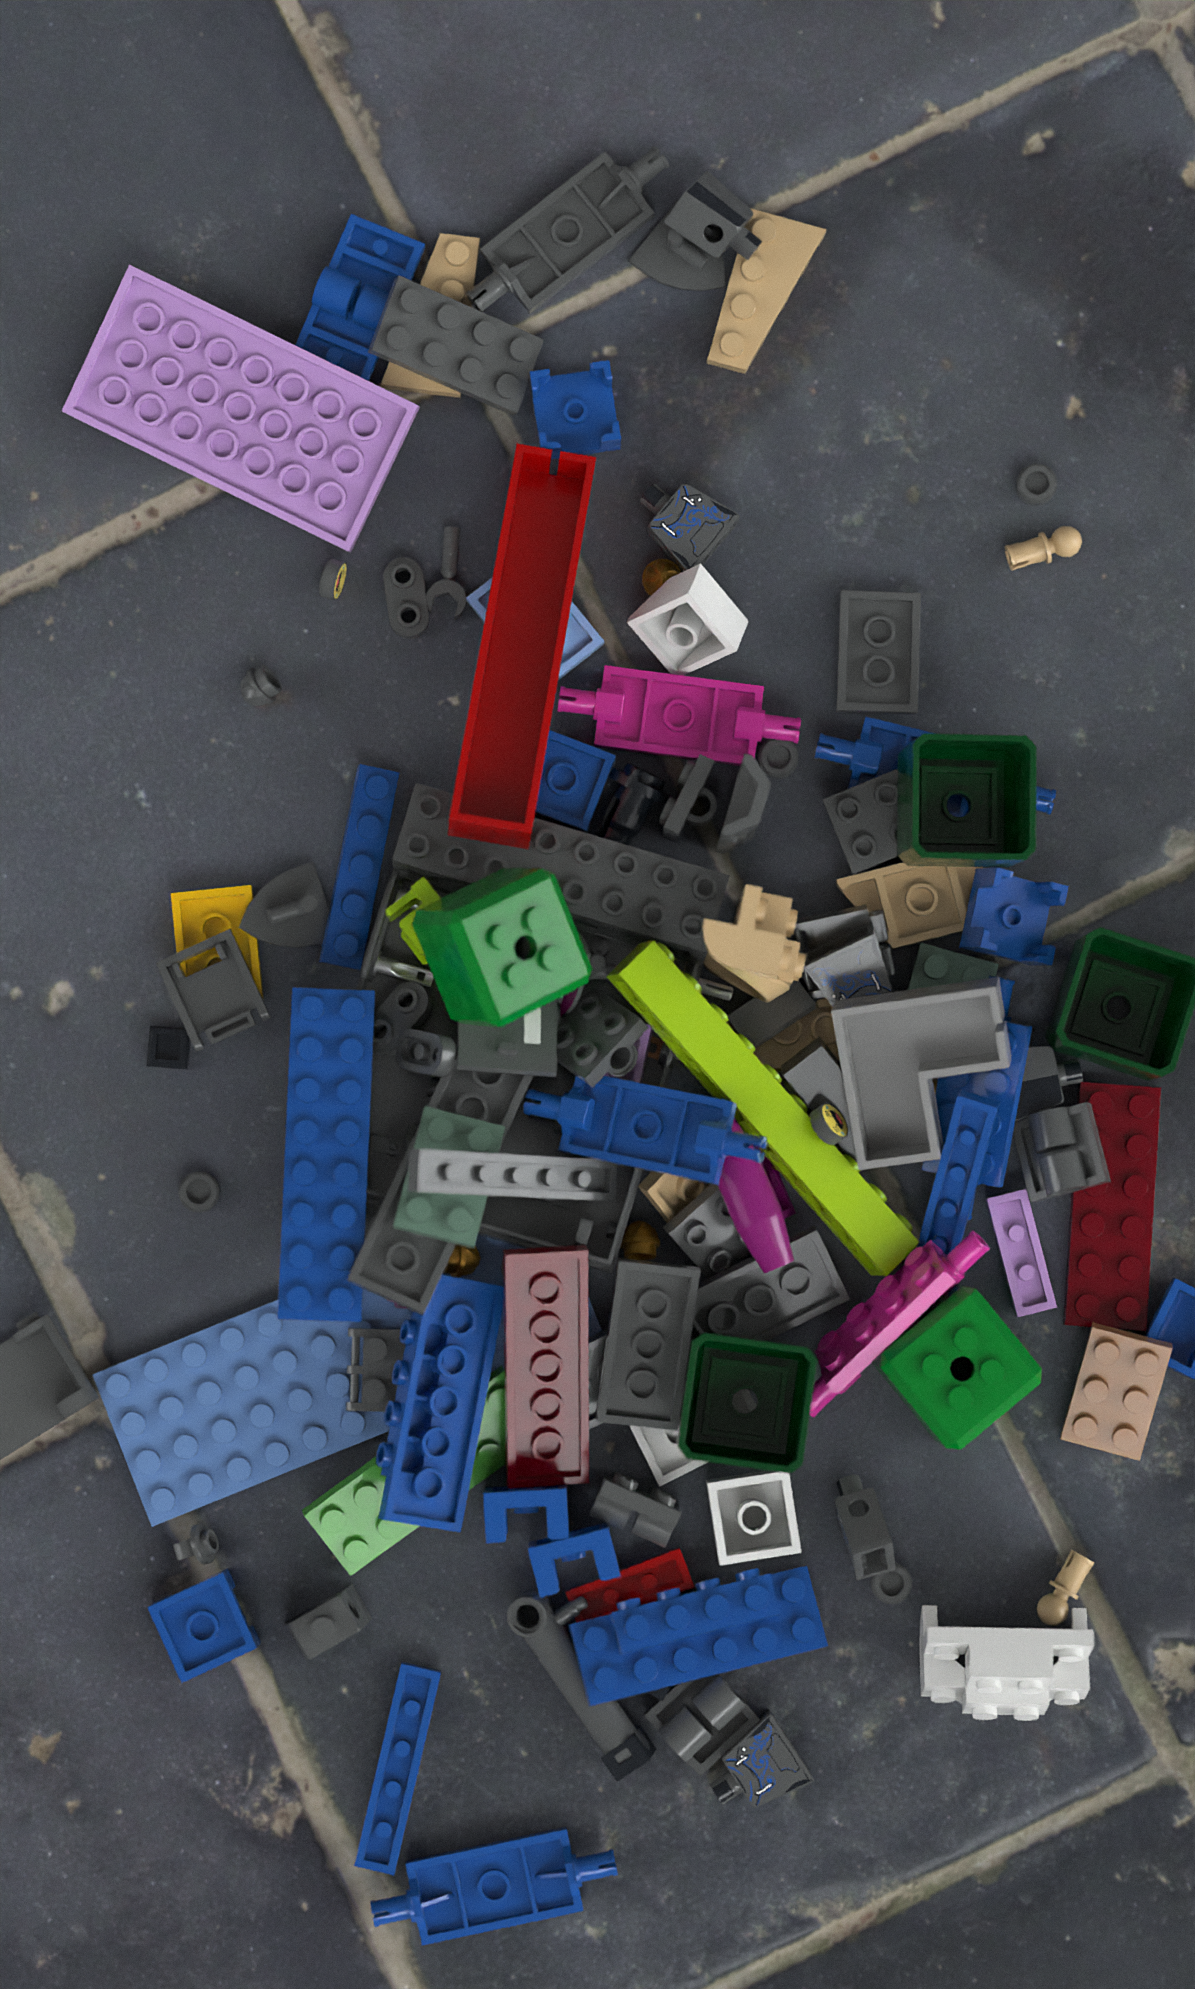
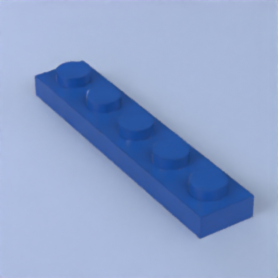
M363 764L357 766L321 949L320 963L361 970L399 772Z
M960 1090L958 1093L917 1247H923L931 1240L943 1253L948 1255L962 1241L1000 1101Z
M401 1662L354 1864L355 1867L395 1875L441 1670Z

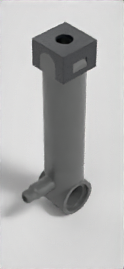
M538 1588L527 1589L509 1606L507 1622L510 1629L515 1634L524 1638L603 1752L601 1760L618 1782L648 1762L655 1753L656 1748L641 1726L635 1728L617 1700L591 1707L588 1706L571 1634L565 1627L566 1623L587 1608L588 1602L583 1596H579L574 1601L571 1600L554 1611V1603L549 1595L540 1597ZM530 1604L534 1606L539 1612L540 1619L538 1621L528 1620L523 1615L522 1605Z

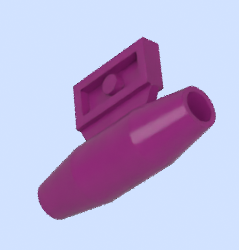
M734 1117L732 1131L745 1133ZM727 1155L724 1159L719 1185L717 1186L738 1234L764 1274L793 1262L794 1257L784 1219L796 1214L779 1172L772 1169V1163L765 1155L761 1163Z

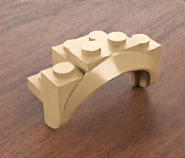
M746 884L738 900L734 924L704 918L703 936L708 950L704 960L705 968L713 975L763 1002L769 1003L787 992L793 980L799 981V978H801L806 954L799 953L800 942L786 940V937L791 938V935L794 933L798 910L791 909L793 899L763 893L761 887Z

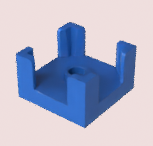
M609 360L590 363L589 371L550 376V369L530 371V385L539 446L552 449L551 459L559 458L560 451L585 455L621 449V435L615 411Z
M549 730L535 813L566 824L568 828L588 833L600 796L615 764L616 755Z
M998 867L976 868L959 947L1026 965L1052 966L1056 947L1054 945H1042L1049 908L1051 906L1065 905L1069 886L1055 882H1034L1013 876V871Z
M567 1485L509 1489L507 1486L485 1487L483 1501L486 1543L506 1541V1534L508 1533V1508H514L515 1514L539 1512V1507L546 1506L549 1539H569Z
M604 1522L569 1531V1538L552 1540L546 1537L528 1543V1552L540 1597L559 1592L560 1580L554 1559L561 1558L562 1562L577 1560L585 1557V1551L593 1550L600 1580L606 1581L621 1577L608 1523Z
M228 1568L174 1595H168L157 1600L147 1607L181 1683L248 1653L261 1644L253 1624L248 1625L233 1589L236 1586Z

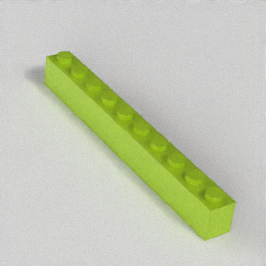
M654 940L640 943L606 977L713 1098L732 1101L737 1104L734 1117L745 1134L765 1136L767 1138L766 1150L758 1149L765 1153L766 1158L871 1276H888L919 1244V1241L911 1233L913 1231L912 1225L902 1215L894 1214L885 1204L887 1201L885 1194L877 1186L871 1183L868 1184L859 1174L861 1170L858 1169V1164L853 1158L847 1154H841L834 1145L823 1142L812 1128L810 1117L806 1114L808 1108L805 1103L796 1095H789L781 1086L780 1082L782 1079L771 1066L768 1064L763 1065L753 1054L755 1052L753 1044L745 1036L736 1034L727 1024L729 1019L724 1011L717 1005L707 1002L700 994L702 991L700 984L691 975L683 974L673 963L675 957L665 945L659 942L655 943Z

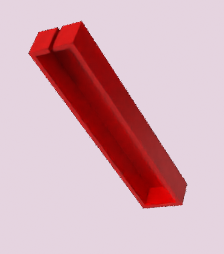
M517 443L453 793L447 836L529 850L596 457L560 451L557 475L549 474L552 449Z

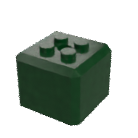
M923 733L907 744L898 753L897 856L907 866L1008 868L1025 861L1036 850L1037 746L1027 736L931 733ZM960 795L966 799L968 811L965 816L955 817L950 814L947 808L950 796Z
M1102 927L1079 938L1074 943L1045 1035L1049 1046H1052L1054 1051L1146 1081L1163 1077L1175 1071L1195 1008V958ZM1119 996L1127 1002L1128 1013L1123 1019H1114L1108 1014L1107 1003L1110 998Z
M701 1333L691 1341L677 1440L678 1448L687 1459L793 1473L803 1465L817 1365L816 1357L807 1347ZM749 1389L755 1393L757 1404L751 1412L741 1413L735 1409L733 1397L737 1391Z

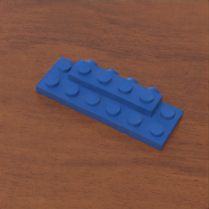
M442 1275L424 1316L412 1312L411 1318L403 1321L400 1329V1342L405 1344L403 1360H397L392 1371V1382L394 1385H398L395 1401L388 1402L384 1413V1423L386 1426H390L387 1443L382 1442L379 1445L376 1456L377 1466L382 1467L381 1475L386 1477L378 1518L461 1533L503 1310L504 1286Z
M807 1566L761 1576L758 1568L735 1574L736 1582L721 1585L719 1578L710 1579L695 1584L697 1592L681 1595L680 1588H674L657 1593L656 1602L642 1605L640 1598L622 1601L616 1604L618 1609L616 1612L570 1624L569 1630L588 1706L591 1707L827 1647L828 1643Z

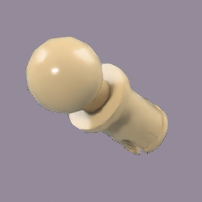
M1061 526L1048 539L1044 532H1040L1038 537L1006 545V559L1012 571L1043 561L1048 564L1052 562V554L1054 553L1061 557H1071L1078 553L1082 545V537L1077 529L1071 526Z
M1072 1549L1055 1580H1050L1049 1582L1050 1585L1055 1587V1590L1038 1601L1037 1615L1044 1624L1056 1626L1067 1619L1069 1612L1067 1600L1070 1596L1078 1600L1079 1596L1076 1594L1086 1575H1088L1091 1567L1094 1565L1093 1561Z

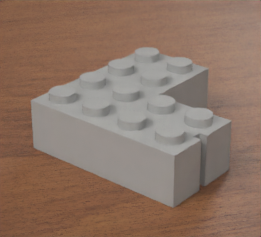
M999 977L836 1000L831 1010L859 1170L940 1159L944 1145L932 1078L1010 1067L1012 1054L1007 1023L1003 1021L1005 1011Z

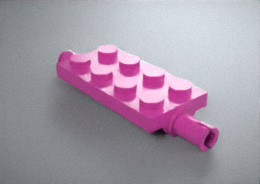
M604 665L602 687L597 688V692L561 686L558 702V712L593 715V720H597L594 747L697 760L701 754L714 760V763L741 766L744 754L751 755L755 759L757 741L761 742L762 738L798 743L800 731L796 730H799L801 726L800 717L792 718L765 714L766 710H762L764 686Z
M972 1230L948 1255L943 1253L931 1240L923 1247L915 1248L907 1256L905 1265L894 1275L886 1276L878 1284L875 1293L865 1303H859L853 1307L846 1321L836 1331H830L823 1336L818 1344V1348L815 1350L822 1376L814 1382L810 1416L815 1417L836 1395H842L861 1377V1372L941 1295L945 1296L965 1277L964 1273L990 1250L988 1244L975 1231Z

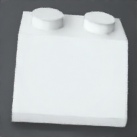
M701 563L669 578L627 620L629 626L670 674L675 675L688 674L736 652L749 622Z

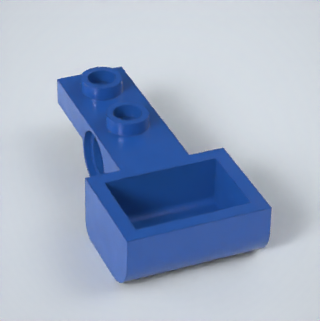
M1173 1278L1144 1336L1172 1343V1352L1167 1368L1190 1379H1195V1288Z

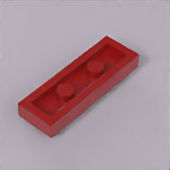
M680 1547L621 1569V1577L606 1581L597 1578L566 1590L565 1594L568 1602L574 1601L579 1596H583L588 1602L587 1608L575 1617L577 1623L618 1611L616 1604L619 1602L640 1598L642 1605L656 1602V1594L674 1588H680L682 1592L693 1588L694 1584Z

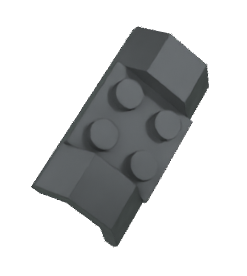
M744 754L715 852L721 854L729 851L732 852L733 849L751 842L755 830L759 826L771 782L751 755Z

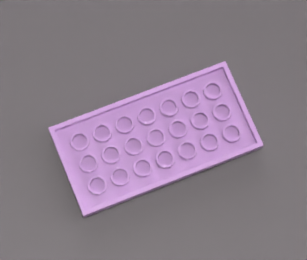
M129 265L62 412L351 552L420 406Z

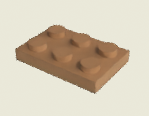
M1092 1322L1061 1430L1060 1440L1140 1461L1171 1356L1172 1343Z

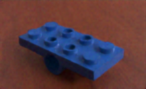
M351 214L329 266L323 269L312 297L311 309L295 346L369 381L379 357L368 353L394 279L400 275L412 281L424 253L425 244Z

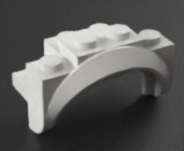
M923 1605L920 1618L921 1696L931 1697V1701L937 1703H949L956 1700L962 1704V1713L973 1714V1718L978 1720L995 1719L998 1717L997 1715H1014L1016 1720L1030 1721L1038 1719L1039 1715H1044L1052 1699L1059 1705L1078 1704L1079 1699H1085L1090 1690L1089 1655L1094 1647V1630L1087 1629V1608H1072L1071 1629L938 1627L937 1606ZM959 1654H965V1668L955 1660L959 1658ZM1053 1656H1058L1059 1660L1053 1666Z

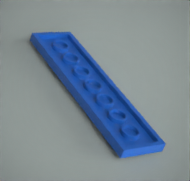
M292 988L277 1319L362 1322L363 1288L347 1282V1279L365 1242L375 990Z

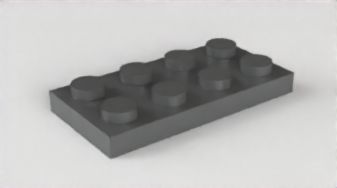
M399 275L394 279L368 353L513 416L518 413L530 380V371L534 369L544 339Z
M617 1258L595 1415L597 1422L678 1430L700 1277L699 1267Z

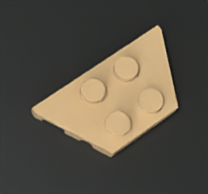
M903 862L837 879L836 885L854 907L867 904L868 912L883 910L888 940L885 942L890 944L891 949H896L962 932L975 869L983 867L907 866Z

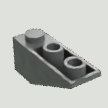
M819 1036L781 1065L782 1073L785 1077L781 1084L789 1095L794 1094L799 1098L801 1097L810 1108L806 1113L809 1117L812 1110L825 1102L832 1104L841 1112L847 1122L849 1134L834 1146L841 1154H847L857 1162L841 1064Z

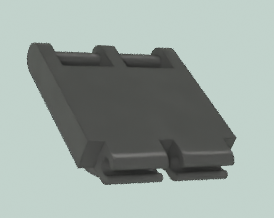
M867 904L797 918L794 929L795 942H800L799 953L806 952L802 930L806 931L809 950L871 921L875 927L879 942L887 941L888 934L883 910L868 912ZM882 944L880 948L888 975L890 976L895 974L890 944ZM803 968L804 989L812 999L825 997L816 985L813 986L812 979Z
M348 1328V1336L352 1337L351 1365H347V1374H351L350 1402H346V1411L385 1412L388 1402L395 1401L398 1385H394L392 1382L393 1367L397 1360H403L405 1344L400 1342V1329ZM360 1337H364L363 1365H359ZM359 1374H362V1402H358Z

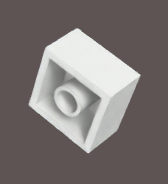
M766 1470L705 1480L717 1558L720 1565L802 1553L789 1473Z

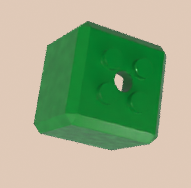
M542 868L500 869L418 909L412 922L450 1019L462 1024L502 1027L587 984L592 972V967L554 873ZM520 936L526 937L530 944L529 953L522 960L516 956L514 951L515 942Z
M959 1284L945 1296L941 1295L871 1362L934 1440L945 1448L959 1450L964 1448L1041 1383L1042 1368L979 1291L976 1288ZM960 1356L969 1358L973 1365L971 1375L965 1380H956L950 1372L952 1361Z

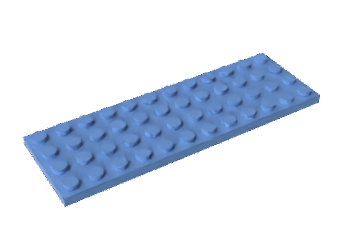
M478 1235L475 1246L480 1254V1263L472 1274L461 1276L460 1278L504 1286L501 1271L503 1250L522 1249V1247ZM443 1273V1274H442V1275L451 1276V1274H449V1273ZM363 1289L362 1322L277 1319L278 1300L92 1374L151 1526L153 1527L388 1432L390 1426H386L384 1423L385 1412L346 1411V1402H350L351 1374H347V1365H351L352 1337L348 1336V1328L401 1329L403 1321L410 1319L411 1313L414 1311L407 1308H396L394 1302L387 1301L385 1298ZM588 1297L589 1338L602 1330ZM504 1304L491 1373L501 1365L504 1368ZM360 1337L359 1365H363L364 1337ZM359 1374L358 1402H362V1374Z

